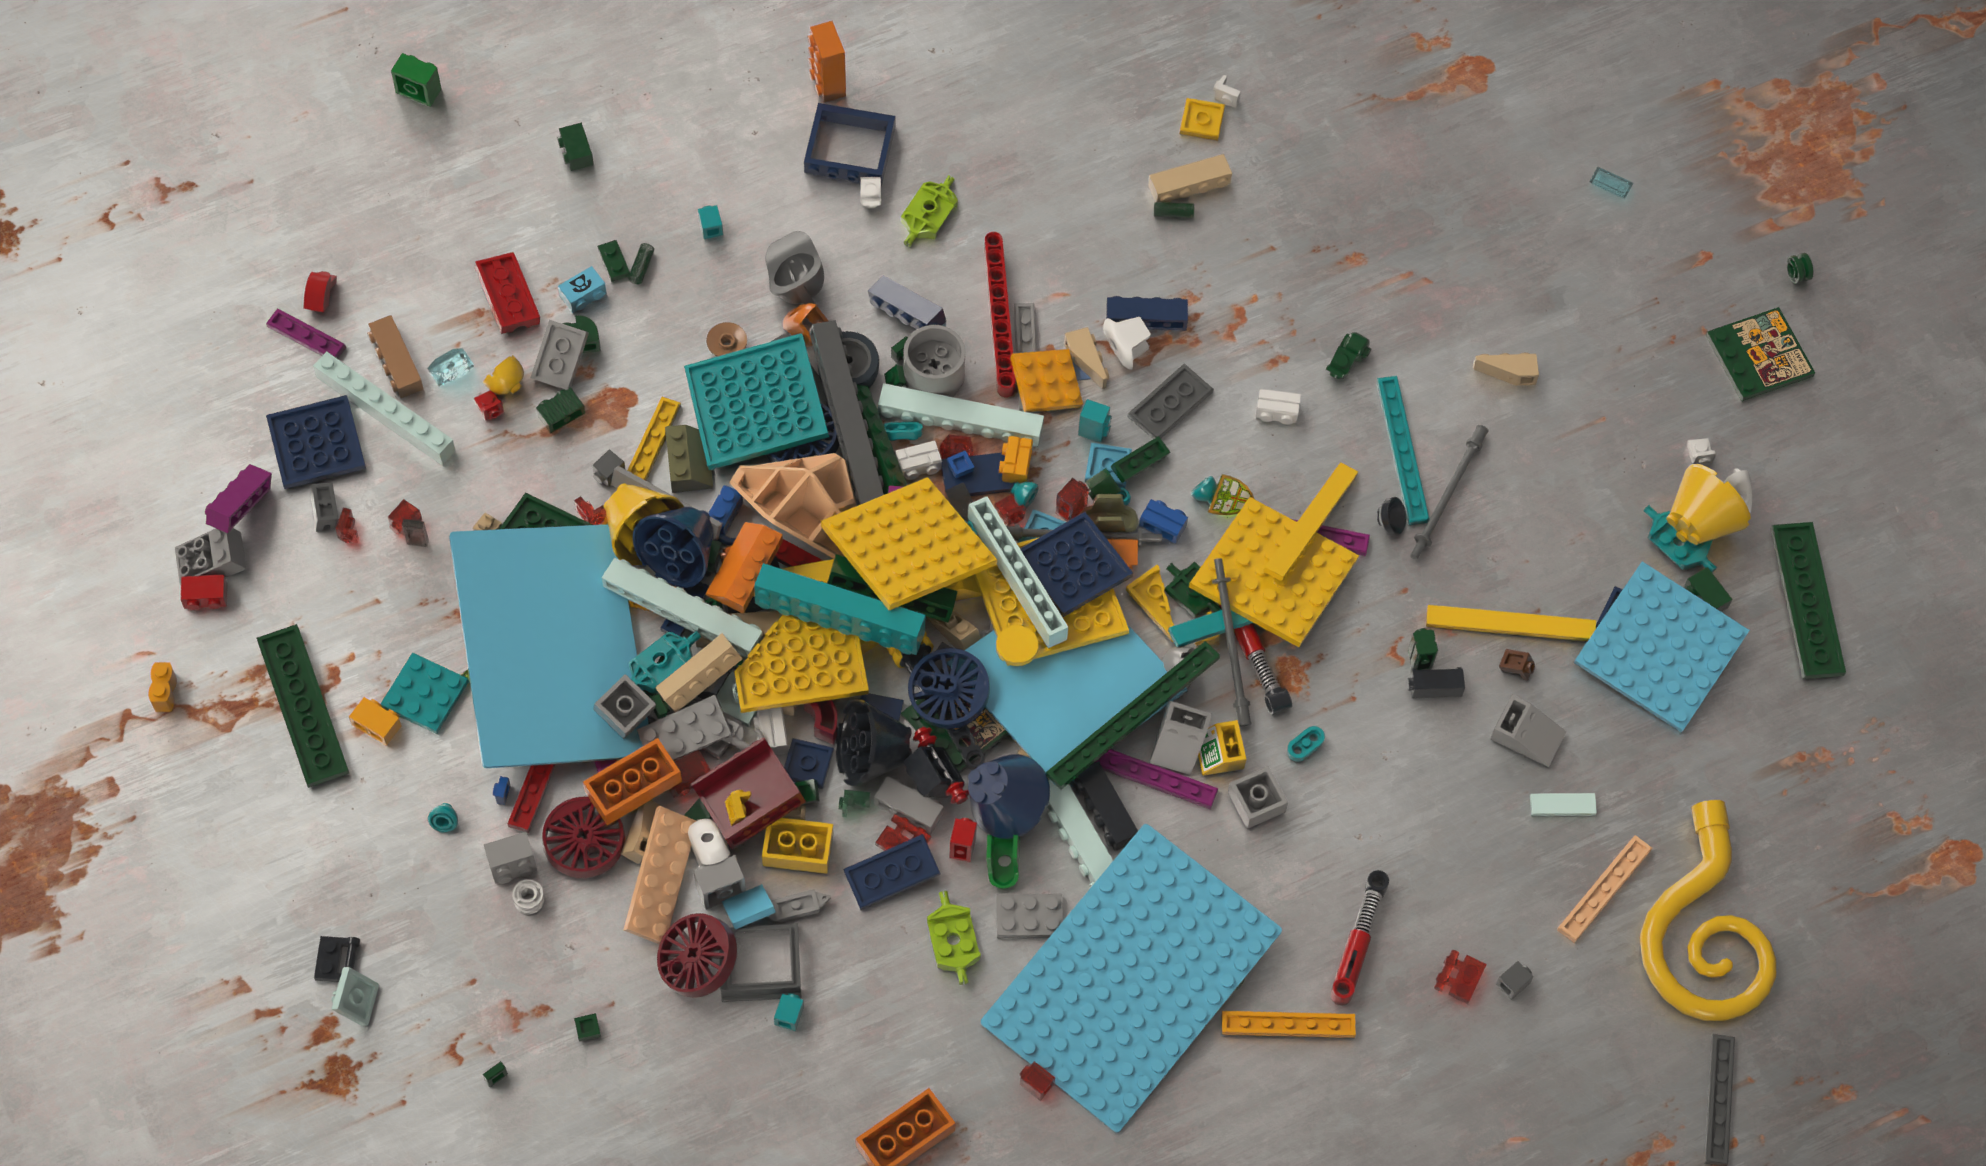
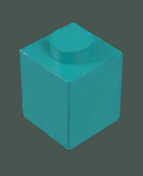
M708 205L698 209V219L703 238L708 239L722 236L723 225L718 206Z
M782 994L774 1016V1025L796 1031L804 1009V1000L795 994Z

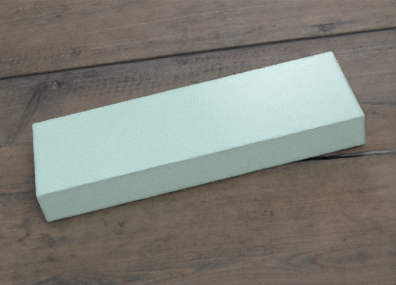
M1595 793L1530 794L1529 796L1531 816H1596L1597 814Z

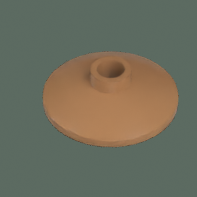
M723 322L710 329L707 334L706 343L709 351L717 357L745 349L747 335L739 325Z

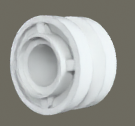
M530 879L522 880L513 889V901L519 912L534 914L541 910L545 897L543 889L538 882ZM527 894L534 895L530 900L523 899Z

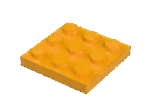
M1069 349L1013 353L1010 358L1024 412L1082 407L1083 401Z

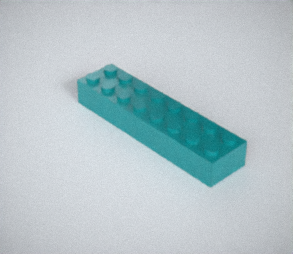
M764 563L754 584L755 604H758L761 608H771L786 616L793 615L804 622L812 621L818 623L823 628L837 629L845 635H856L864 641L871 640L886 648L893 647L899 649L904 654L917 655L925 634L924 614L902 607L888 610L880 600Z

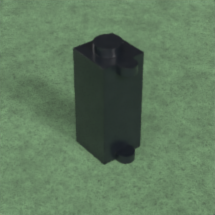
M1462 667L1435 670H1415V668H1411L1410 678H1407V690L1411 691L1412 698L1462 697L1465 690Z

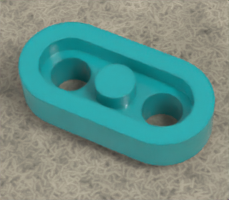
M889 422L884 424L890 441L897 439L917 440L923 435V426L918 422Z
M1310 726L1289 742L1287 747L1288 757L1297 762L1306 759L1323 745L1325 739L1324 731L1317 726ZM1315 737L1317 741H1311L1310 738ZM1298 749L1301 753L1296 754L1294 750Z

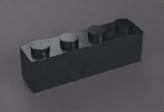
M1098 761L1077 776L1074 780V785L1078 792L1083 793L1087 809L1093 811L1097 827H1102L1107 845L1112 846L1116 852L1124 848L1138 830Z

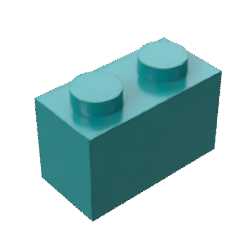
M1087 399L1080 414L1078 436L1098 443L1102 442L1104 436L1108 437L1112 416L1109 415L1110 407Z

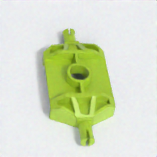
M950 175L947 176L944 183L938 184L931 181L923 183L901 215V223L909 232V235L903 242L906 246L908 244V247H911L916 238L936 239L938 230L954 206H958L956 195L949 189L955 181ZM931 204L935 208L932 210H926L924 206Z
M943 891L939 892L941 907L927 916L936 964L942 970L955 971L958 974L960 985H963V979L964 984L969 983L966 974L967 968L974 965L981 958L970 915V908L951 904L948 891H944V895ZM950 936H957L960 941L956 945H951L947 939Z

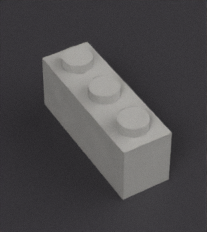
M887 776L874 796L875 806L929 835L932 834L943 816L944 806H942L940 801L935 798L923 797L916 788L911 789L905 786L897 778L892 779Z

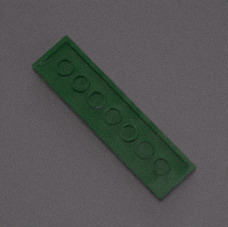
M1813 522L1772 525L1770 529L1803 679L1844 676L1846 674L1845 664Z
M295 624L257 637L256 639L307 787L310 788L350 774L298 625Z

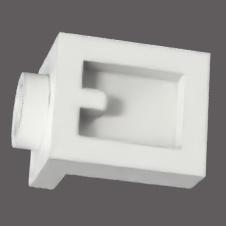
M860 177L861 205L866 208H876L877 205H881V178Z
M1708 438L1688 440L1687 447L1692 464L1708 466L1713 463L1716 452L1711 450Z

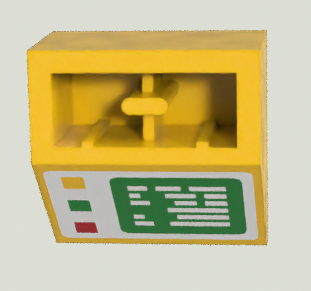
M1238 720L1216 723L1208 728L1198 754L1202 776L1245 768L1246 755Z

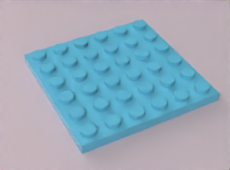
M1642 561L1574 663L1682 733L1750 630Z

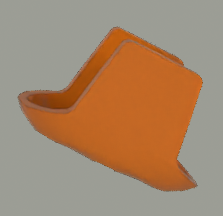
M812 303L794 308L784 317L782 322L783 329L792 336L800 333L803 334L806 348L813 345L808 330L802 324L805 317L812 324L829 321L818 308V305Z

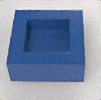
M966 451L947 458V464L955 478L974 471V465Z
M500 776L499 782L494 784L493 796H495L496 802L499 805H506L511 787L508 777Z

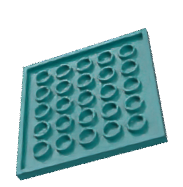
M802 333L684 366L709 470L829 437Z

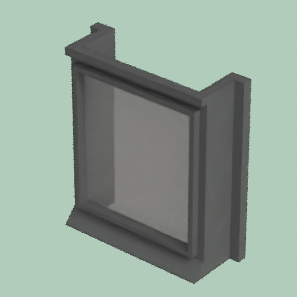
M798 923L749 926L738 929L731 927L737 942V958L730 976L720 987L722 1002L781 999L782 994H795L802 998ZM719 959L720 966L724 959Z

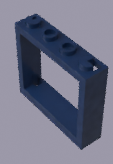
M818 103L804 158V173L813 174V176H826L831 179H844L849 182H861L860 177H880L882 186L895 132L896 116ZM821 121L886 132L878 168L872 169L813 159Z

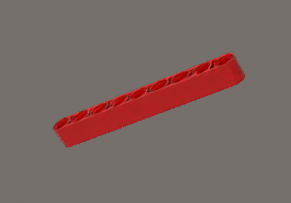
M989 232L985 236L984 254L997 393L1001 397L1008 398L1015 393L1016 378L1010 358L1013 354L1003 238L998 232Z

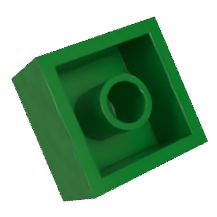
M402 53L391 70L395 92L431 107L442 90L437 67L430 62H423L413 55Z

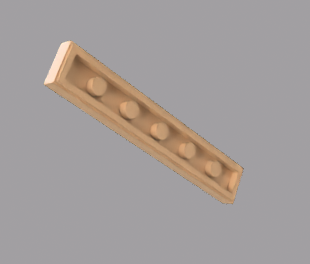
M1634 835L1557 930L1575 943L1651 852L1652 847Z

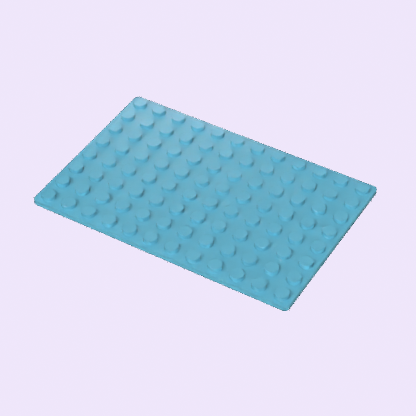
M608 524L451 532L449 540L482 766L484 768L617 760L643 747L637 729L648 725V718L642 721L623 739L593 710L594 704L625 674L629 678L632 677L629 662L637 656L628 599L603 587L602 576L613 559L617 558L613 552Z
M1144 824L983 1016L981 1025L1111 1130L1118 1133L1282 933V928L1154 828Z

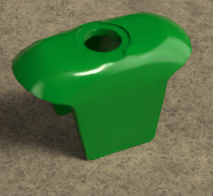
M987 835L986 859L988 877L991 884L997 888H1009L1018 881L1020 838L1018 835H1013L1012 839H1000ZM1001 856H1009L1011 863L1008 866H1001L998 860Z

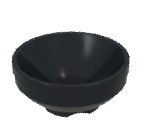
M1398 497L1387 498L1377 511V521L1387 533L1399 535L1404 531L1406 525L1405 507Z

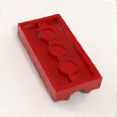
M514 252L475 261V271L478 273L479 281L496 323L499 325L501 334L512 333L520 326L530 328L540 324V315Z

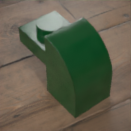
M575 315L576 323H562L589 332L583 353L601 351L598 329L590 318Z

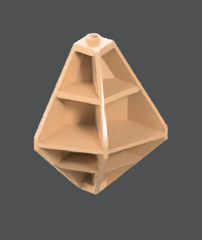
M836 453L753 466H739L729 483L765 519L833 559L836 554L844 556L822 529L821 521L857 506L845 459Z

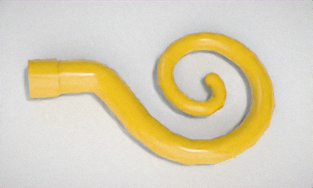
M1708 800L1699 802L1691 807L1695 833L1699 837L1703 859L1691 872L1663 892L1646 914L1639 939L1644 969L1650 982L1666 1002L1682 1014L1702 1021H1726L1743 1016L1757 1008L1769 995L1775 982L1776 956L1771 942L1761 929L1747 919L1725 915L1716 916L1702 923L1692 933L1687 946L1689 963L1698 974L1710 978L1724 976L1733 968V962L1728 958L1722 959L1719 963L1711 964L1702 957L1703 944L1711 935L1720 931L1735 932L1745 938L1756 950L1759 970L1754 981L1743 993L1724 1000L1702 998L1679 984L1665 961L1662 943L1668 926L1679 912L1721 882L1728 873L1732 863V847L1728 831L1730 825L1726 804L1722 800Z

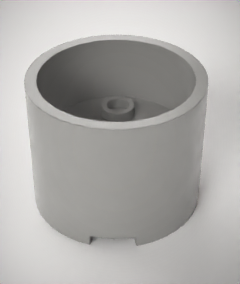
M928 325L917 329L908 337L904 346V375L907 388L949 397L956 395L965 379L966 351L963 340L955 331L941 325Z

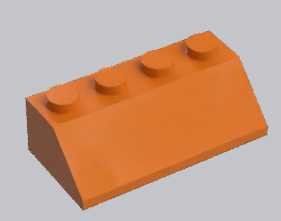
M745 522L705 595L744 614L755 594L754 584L763 563L771 564L783 542V534L762 524Z

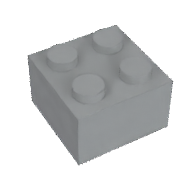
M625 674L594 704L593 710L625 739L655 710L656 704Z
M1269 766L1229 784L1228 794L1247 829L1286 812L1288 801Z
M526 832L484 844L495 884L508 883L512 878L519 876L527 877L537 871Z
M735 855L719 863L702 865L696 871H693L695 886L705 910L722 904V901L746 891L745 879Z

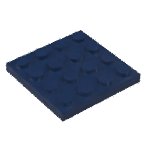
M347 395L266 415L284 489L366 469Z
M1086 512L1020 548L1063 617L1133 577L1131 569Z

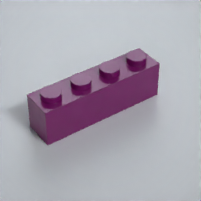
M251 464L244 470H241L235 480L230 481L227 488L220 492L212 503L206 506V524L229 533L271 489L272 473Z

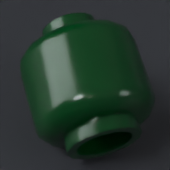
M1357 332L1347 333L1340 344L1358 354L1355 362H1359L1362 358L1366 359L1371 352L1369 347L1370 340Z

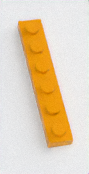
M1222 1011L1221 1013L1222 1035L1355 1038L1356 1036L1355 1014Z

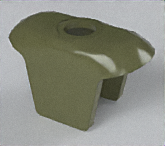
M1098 494L1091 506L1085 507L1080 511V514L1086 512L1101 532L1129 533L1135 531L1138 526L1136 511L1124 505L1121 494Z

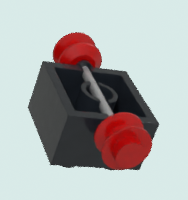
M926 727L919 728L913 737V741L920 742L918 749L903 761L907 774L913 778L918 792L923 797H948L952 795L953 798L950 801L952 804L957 803L959 805L964 803L968 799L969 790H963L965 786L963 778L944 747H934L937 737L930 735L932 729Z

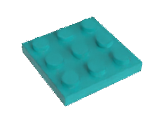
M412 652L382 700L381 705L385 710L391 709L399 717L438 734L469 680Z

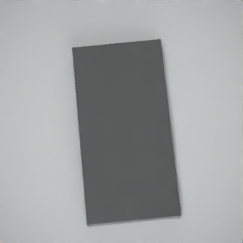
M1183 364L1133 408L1127 417L1152 439L1157 436L1162 439L1209 397L1214 389L1186 364Z

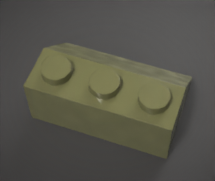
M688 425L665 427L672 493L713 489L712 471L707 466L699 429Z

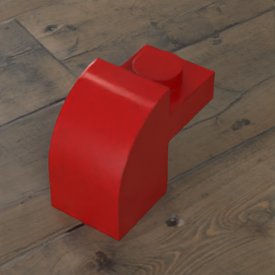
M326 271L311 272L305 287L303 309L324 312L329 306L330 290L336 284L337 276L330 275Z

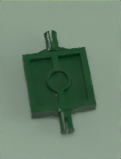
M1195 561L1188 568L1181 571L1173 563H1170L1166 570L1174 576V579L1165 587V592L1194 619L1208 608L1212 612L1222 610L1215 601L1189 588L1191 580L1200 569V566Z

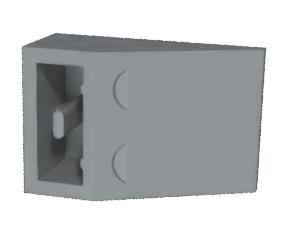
M215 528L175 547L180 585L181 577L224 575L229 577L246 569L241 532L234 528L229 533Z
M1511 695L1494 728L1491 740L1549 767L1567 731L1531 703Z
M1168 701L1149 763L1191 775L1205 739L1212 713Z

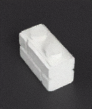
M1260 389L1256 418H1260L1264 422L1272 420L1281 421V423L1286 425L1297 423L1301 394Z
M935 441L895 451L905 479L913 480L925 473L933 475L942 469V460Z
M782 707L757 711V717L753 718L755 729L757 728L763 733L764 738L775 754L788 753V740Z

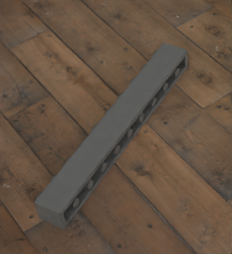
M836 320L812 324L809 334L842 456L847 463L858 506L885 495L882 490L883 479L881 475L878 476V461L872 454V439L867 436V421L862 418L863 407L861 401H858L856 396L858 394L857 385L851 378L853 371L851 364L847 363V348L845 345H842V330L840 327H837Z

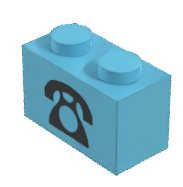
M591 266L558 285L560 298L570 311L574 313L578 310H583L589 303L601 299L606 294L605 282Z

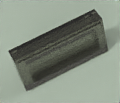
M403 519L402 528L406 543L408 545L428 547L429 539L424 521Z

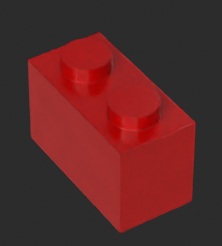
M225 576L181 577L180 600L184 609L198 610L199 608L219 609L220 607H227V581Z
M955 818L950 840L949 858L971 862L976 841L977 822H973L969 818Z

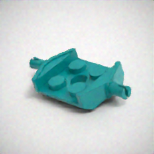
M1650 505L1644 509L1643 512L1653 519L1648 539L1682 570H1689L1701 565L1705 568L1708 567L1712 573L1717 569V566L1707 557L1713 540L1698 545L1686 541L1683 546H1677L1673 542L1674 539H1679L1676 535L1677 531L1666 520L1670 511L1660 514Z
M695 631L686 639L673 632H667L629 662L632 675L630 679L641 689L657 694L658 691L655 687L693 657L691 647L702 638L701 635ZM657 657H665L663 662L655 663Z

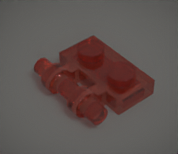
M894 814L891 822L895 823L897 827L894 830L887 825L876 840L875 846L885 851L910 840L902 835L904 830L914 835L912 839L923 834L927 843H929L932 836L926 833L924 828L911 824L906 817L901 818Z
M1451 950L1450 955L1446 956L1443 962L1445 965L1441 973H1438L1436 977L1437 982L1434 988L1442 992L1444 986L1448 985L1451 987L1448 995L1468 1004L1487 964L1469 955H1466L1462 962L1457 959L1460 953L1456 950ZM1454 968L1459 970L1456 978L1449 976Z

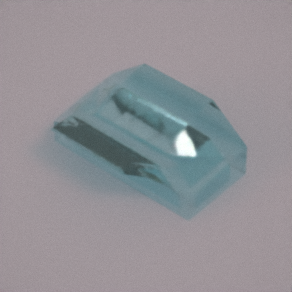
M457 348L436 358L429 365L428 372L437 385L441 386L468 373L474 367V364L463 348Z

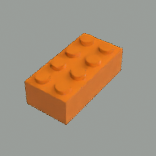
M829 21L811 26L810 35L807 36L810 45L808 47L810 55L808 61L811 68L809 69L810 78L812 81L815 80L817 84L815 85L816 93L822 97L824 103L846 97L845 51L834 23Z
M657 738L583 781L585 793L606 825H609L681 783L682 778L680 770Z
M928 1088L857 1137L855 1144L869 1166H906L955 1132L956 1123L931 1089Z

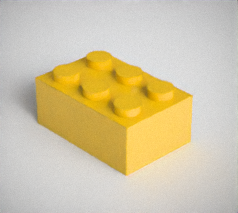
M780 818L766 827L762 865L828 874L834 834L833 824Z

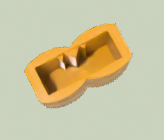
M155 662L151 668L152 683L149 687L148 696L155 712H171L175 703L173 691L177 684V678L170 662Z

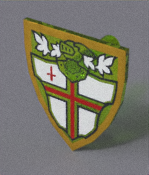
M1222 474L1207 512L1226 516L1238 514L1249 497L1254 499L1253 493L1241 480Z

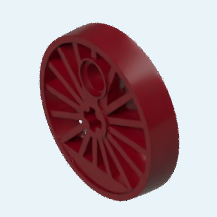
M575 797L562 802L551 811L543 827L542 844L546 858L556 870L570 877L590 878L608 871L621 857L620 853L626 840L624 826L620 818L606 825L605 822L600 823L602 817L598 814L592 821L596 808L589 797ZM590 807L584 825L583 811ZM578 813H579L580 825H579V823L577 822L576 818L574 817V815H576V814H578ZM568 818H570L573 825L567 821ZM560 823L566 828L558 827L555 825ZM616 823L619 826L618 829L604 830ZM548 831L561 834V836L547 837ZM620 836L618 842L604 837ZM562 843L551 850L547 846V844ZM601 845L613 847L616 850L612 854ZM568 849L559 860H557L554 857L560 852ZM575 852L571 867L564 865ZM592 853L599 854L597 858L589 857V855ZM580 855L584 860L585 868L582 869L576 868Z
M695 913L682 917L666 931L658 948L657 967L662 980L675 992L685 997L698 998L713 993L725 983L735 966L737 942L734 933L725 922L708 914ZM687 927H688L689 937L687 936V934H686L685 931H684V929L687 928ZM678 935L681 936L686 946L675 940ZM674 944L684 951L670 950V948ZM720 949H722V950L724 951V953L715 952V951H718V950H720ZM668 956H669V957H676V958H674V959L668 961ZM712 959H724L721 966L712 961ZM709 965L718 969L715 975L708 968ZM703 972L709 979L707 983H704ZM695 978H696L697 988H694Z

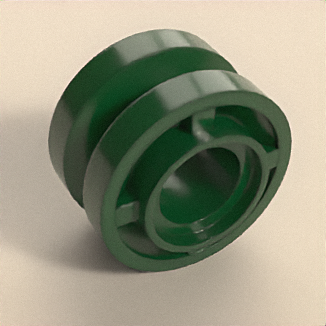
M1807 253L1787 258V272L1793 283L1796 284L1802 282V280L1808 281L1813 278V264Z

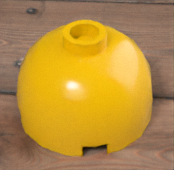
M512 355L494 368L493 376L488 374L483 380V384L493 393L505 395L511 392L514 394L522 387L520 382L524 377V370L520 362Z

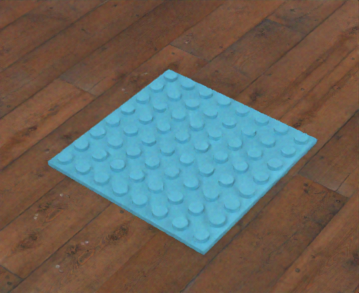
M1129 625V634L1033 659L1029 664L1023 666H1007L1006 662L999 658L996 652L997 636L994 630L964 650L978 658L987 671L990 694L986 709L1028 756L1044 769L1045 773L1167 673L1164 663ZM959 658L956 674L966 660ZM953 659L947 662L950 668H952ZM971 664L964 675H966L967 673H969L977 667L974 664ZM978 675L969 681L977 680ZM1185 687L1169 701L1173 702L1187 692L1188 689ZM1166 704L1163 705L1160 709H1158V710H1157L1154 714H1152L1150 717H1152V716L1155 715L1157 712H1159V711L1162 710L1164 707H1166Z

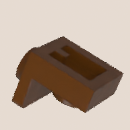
M1506 649L1499 668L1501 671L1520 674L1523 680L1528 681L1530 675L1535 670V663L1528 652Z

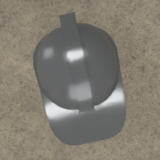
M794 231L773 242L767 249L765 259L769 275V289L773 295L779 296L790 304H816L815 296L821 291L824 284L822 262L811 238L804 232Z

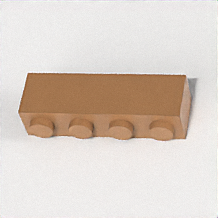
M392 315L368 323L370 332H367L371 344H376V355L379 360L383 359L385 363L382 367L386 376H391L392 381L389 382L393 392H398L400 398H404L424 390L422 380Z

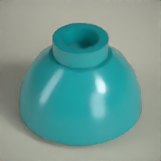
M1208 476L1191 491V496L1196 500L1207 501L1209 504L1212 503L1217 491V483L1214 477Z
M1016 482L1011 493L1014 494V499L1020 508L1026 509L1031 505L1038 493V484L1034 482H1023L1021 484Z
M443 803L430 811L428 823L439 832H450L457 827L458 816L450 804Z

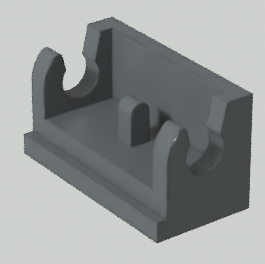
M333 483L311 484L310 500L316 532L322 531L325 525H330V529H334L339 518Z

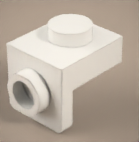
M1223 74L1221 80H1217L1213 91H1216L1215 100L1236 108L1241 91L1227 86V75Z

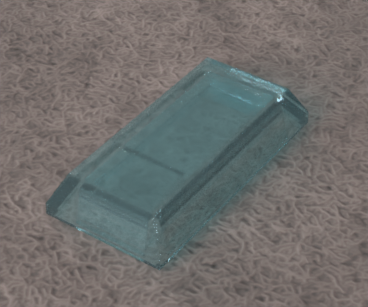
M1597 167L1589 181L1591 184L1623 199L1626 198L1633 186V182L1600 167Z

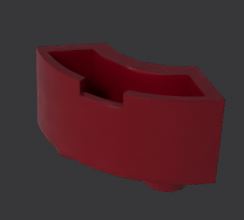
M826 700L804 704V711L809 713L815 721L814 737L834 745L838 721L833 701Z

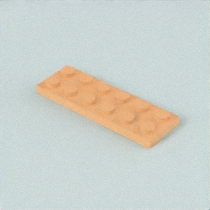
M662 806L656 807L624 931L660 944L664 934L670 928L691 848L688 829L696 820Z

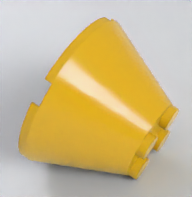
M1692 464L1685 470L1670 514L1666 518L1668 523L1677 531L1676 535L1682 542L1689 541L1695 545L1744 530L1749 526L1748 521L1751 519L1749 509L1736 489L1728 481L1724 484L1716 477L1717 472L1700 464Z
M626 483L619 485L617 491L612 494L603 506L606 510L615 556L619 560L628 561L631 565H642L633 545V531L636 525L646 516L684 507L683 504L671 495L636 485H627Z

